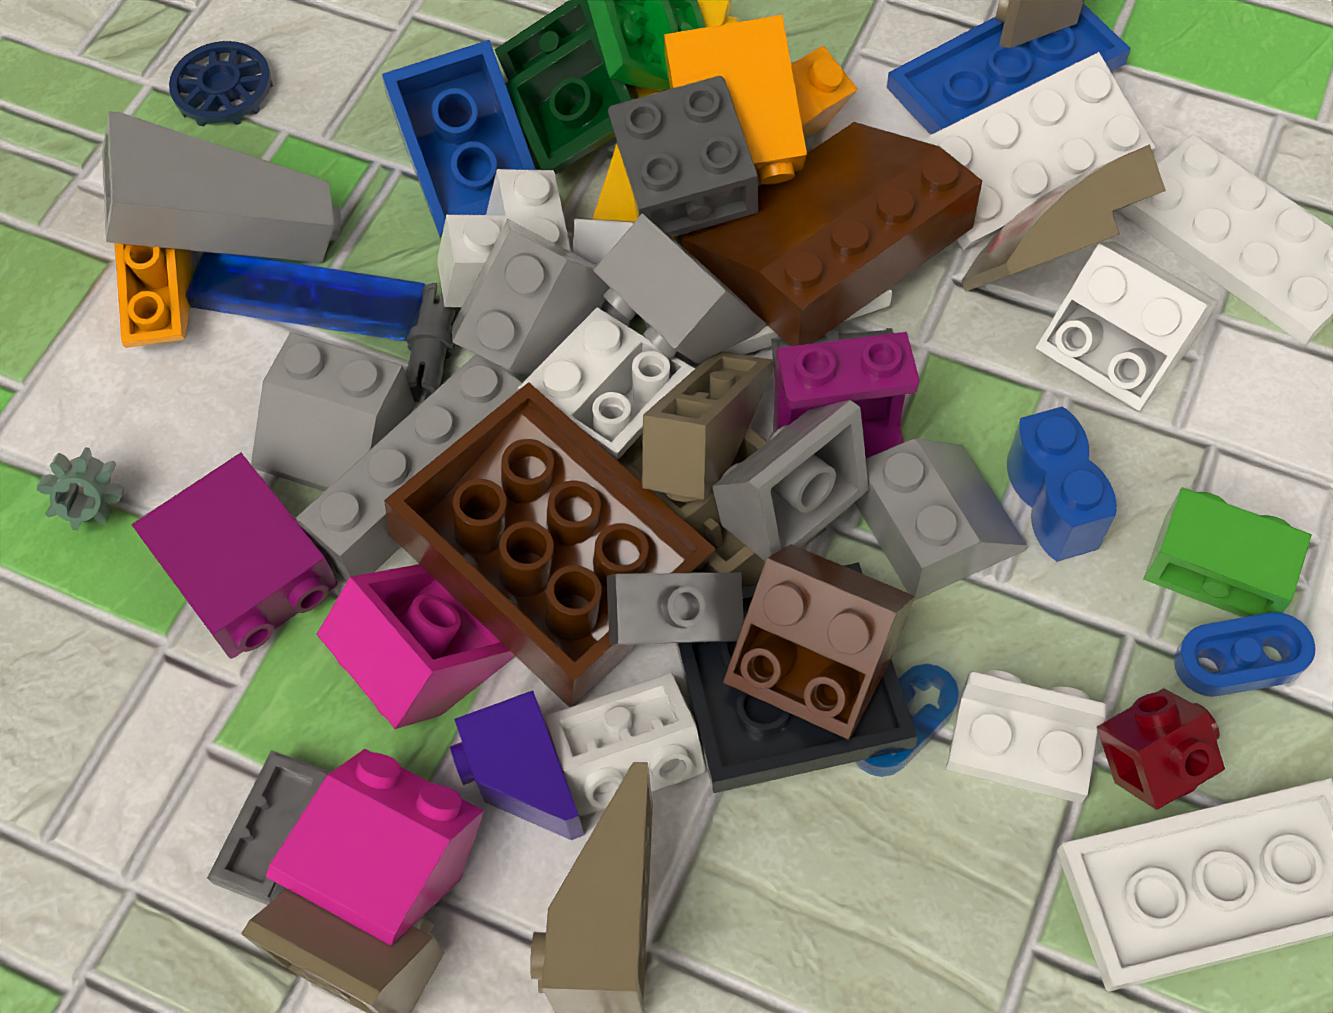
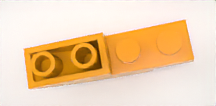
M114 243L122 345L125 348L185 340L191 299V250Z

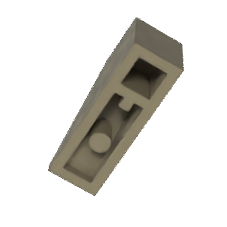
M720 352L702 362L643 414L642 488L665 492L669 498L676 501L704 500L713 491L712 486L732 466L773 373L774 360Z

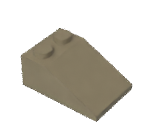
M648 762L632 763L548 907L546 932L534 931L530 956L531 979H538L539 993H545L555 1013H643L653 817Z

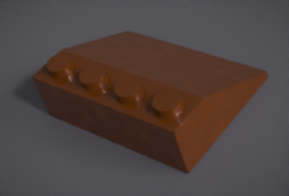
M853 122L808 152L803 169L795 171L794 178L781 183L759 185V213L689 232L681 238V246L767 323L766 325L789 346L813 344L826 335V332L837 327L970 231L974 226L983 180L940 146Z
M530 382L384 500L389 536L568 707L575 706L636 645H609L607 576L612 574L698 573L712 558L716 550L714 546L651 490L643 489L640 480Z

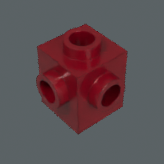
M1165 688L1138 698L1130 708L1096 727L1114 783L1155 810L1162 808L1178 797L1190 794L1200 784L1225 770L1217 743L1220 732L1213 716L1202 705L1198 703L1193 704Z

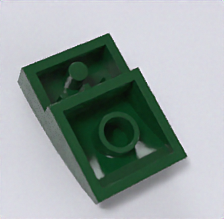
M568 0L494 49L508 79L505 85L511 102L541 170H553L557 174L614 138L615 135L609 119L608 108L612 105L639 98L635 86L609 78L587 0Z

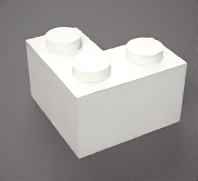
M497 169L486 215H446L437 257L444 307L463 306L507 219L571 252L553 170Z

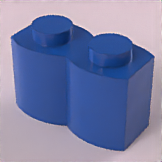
M1063 406L1020 418L1007 456V472L1009 480L1018 496L1032 508L1031 523L1036 539L1043 550L1056 562L1098 550L1116 516L1117 504L1108 478L1098 466L1089 460V443L1083 427L1076 417Z

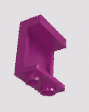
M907 332L776 348L773 434L779 428L790 425L811 408L851 400L860 406L866 459L904 443L900 423L905 394L916 393L920 382Z
M242 452L131 524L230 659L235 658L242 652H249L262 646L270 639L276 628L296 614L306 613L319 606L327 597L328 592L338 584L323 554Z

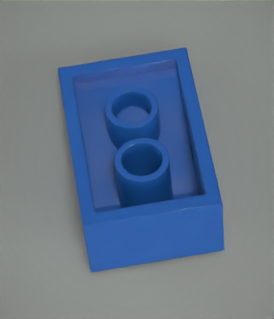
M490 40L382 74L388 101L439 237H442L446 215H486L497 169L536 170Z

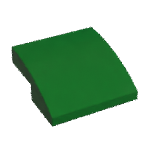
M587 0L609 78L633 86L662 91L669 90L670 83L664 54V34L706 27L697 0Z

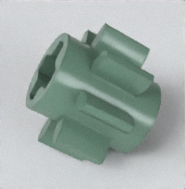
M88 447L84 448L79 457L70 461L65 455L61 453L56 454L50 464V468L55 475H43L37 485V491L43 494H50L51 504L45 513L47 517L58 515L70 522L72 530H78L81 522L87 521L92 517L104 525L111 514L108 503L119 502L124 492L123 486L111 483V475L116 466L115 461L104 464L99 459L92 457L91 450ZM78 483L84 485V486H83L84 494L79 493V485H78Z

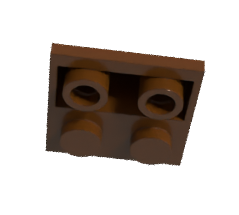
M790 544L766 558L723 683L849 740L893 657L915 596Z

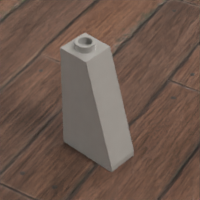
M108 111L102 149L106 242L322 263L329 241H336L338 239L341 227V212L338 206H332L329 181L121 112Z

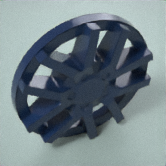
M235 41L213 42L192 50L176 64L169 80L171 97L183 117L196 120L197 125L202 127L206 123H221L231 120L235 125L240 124V117L251 111L255 114L260 111L259 104L264 100L269 89L273 87L271 72L264 56L255 48ZM230 53L228 61H220V54ZM242 55L252 59L251 61L240 63ZM209 56V64L206 66L195 64ZM186 75L197 79H183V76ZM180 93H187L189 95L183 100ZM239 99L243 103L233 107L230 102ZM220 107L224 108V110L218 111Z

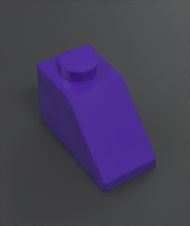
M533 690L454 719L462 742L450 746V750L463 785L475 781L485 803L569 840L584 836L576 806Z

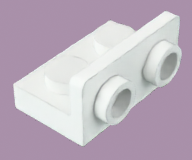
M988 670L982 673L970 672L960 695L945 770L1082 804L1088 796L1098 732L1096 727L1105 721L1107 705L1090 700V697L1085 692L1075 688L1053 687L1049 690L1023 684L1017 676L999 670Z
M672 673L544 716L579 816H585L607 808L633 762H648L651 792L703 774L706 770L696 724Z

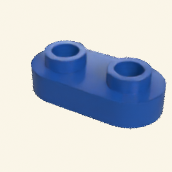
M1272 612L1204 624L1192 629L1175 652L1174 666L1180 680L1192 691L1210 697L1223 696L1283 685L1296 680L1314 659L1315 641L1309 629L1300 620L1291 615ZM1263 646L1272 647L1277 650L1282 661L1270 659L1264 653ZM1198 658H1207L1213 661L1217 666L1218 672L1211 673L1203 669L1199 664Z

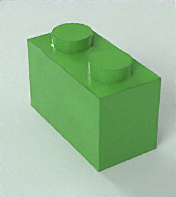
M1181 487L1164 518L1143 580L1241 617L1272 612L1283 613L1293 600L1312 534L1291 527L1289 523L1281 518L1270 515H1258L1227 504L1225 500L1215 494L1194 492Z

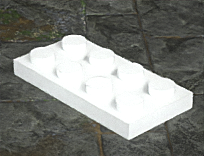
M1099 52L920 140L940 146L983 180L974 226L970 231L957 239L962 250L998 233L1018 213L1062 184L1149 144L1152 150L1156 148Z
M1193 133L1157 165L1166 191L1117 211L1306 346L1333 319V228Z
M1331 778L1065 842L1057 850L1106 992L1333 936V781Z

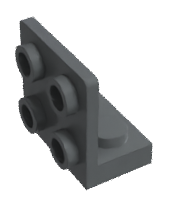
M715 76L633 99L608 108L609 119L633 193L637 219L643 213L670 237L759 213L758 175L725 79L722 76Z

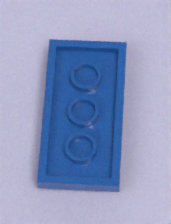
M1085 4L1082 7L1077 24L1012 48L999 46L1004 23L995 21V17L888 72L886 88L925 130L932 135L1098 52L1110 72L1126 64L1131 48Z

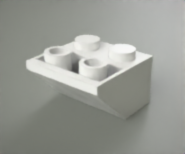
M1115 241L1100 242L1035 349L1137 411H1141L1185 355L1219 301Z
M597 307L518 387V390L530 382L610 455L618 460L643 433V414L695 368L676 356H673L672 359L668 358L647 338Z

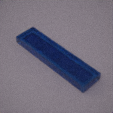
M203 252L185 297L191 308L407 342L409 330L417 326L423 299L422 292L426 285L425 283L245 255Z

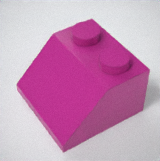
M420 564L350 576L316 634L335 656L339 665L350 674L374 703L378 712L389 721L394 729L441 716L515 657L507 647Z
M365 748L326 776L269 864L266 877L392 946L462 879L484 810L463 800L455 790L444 785L433 784L402 768L392 757L381 753H373Z

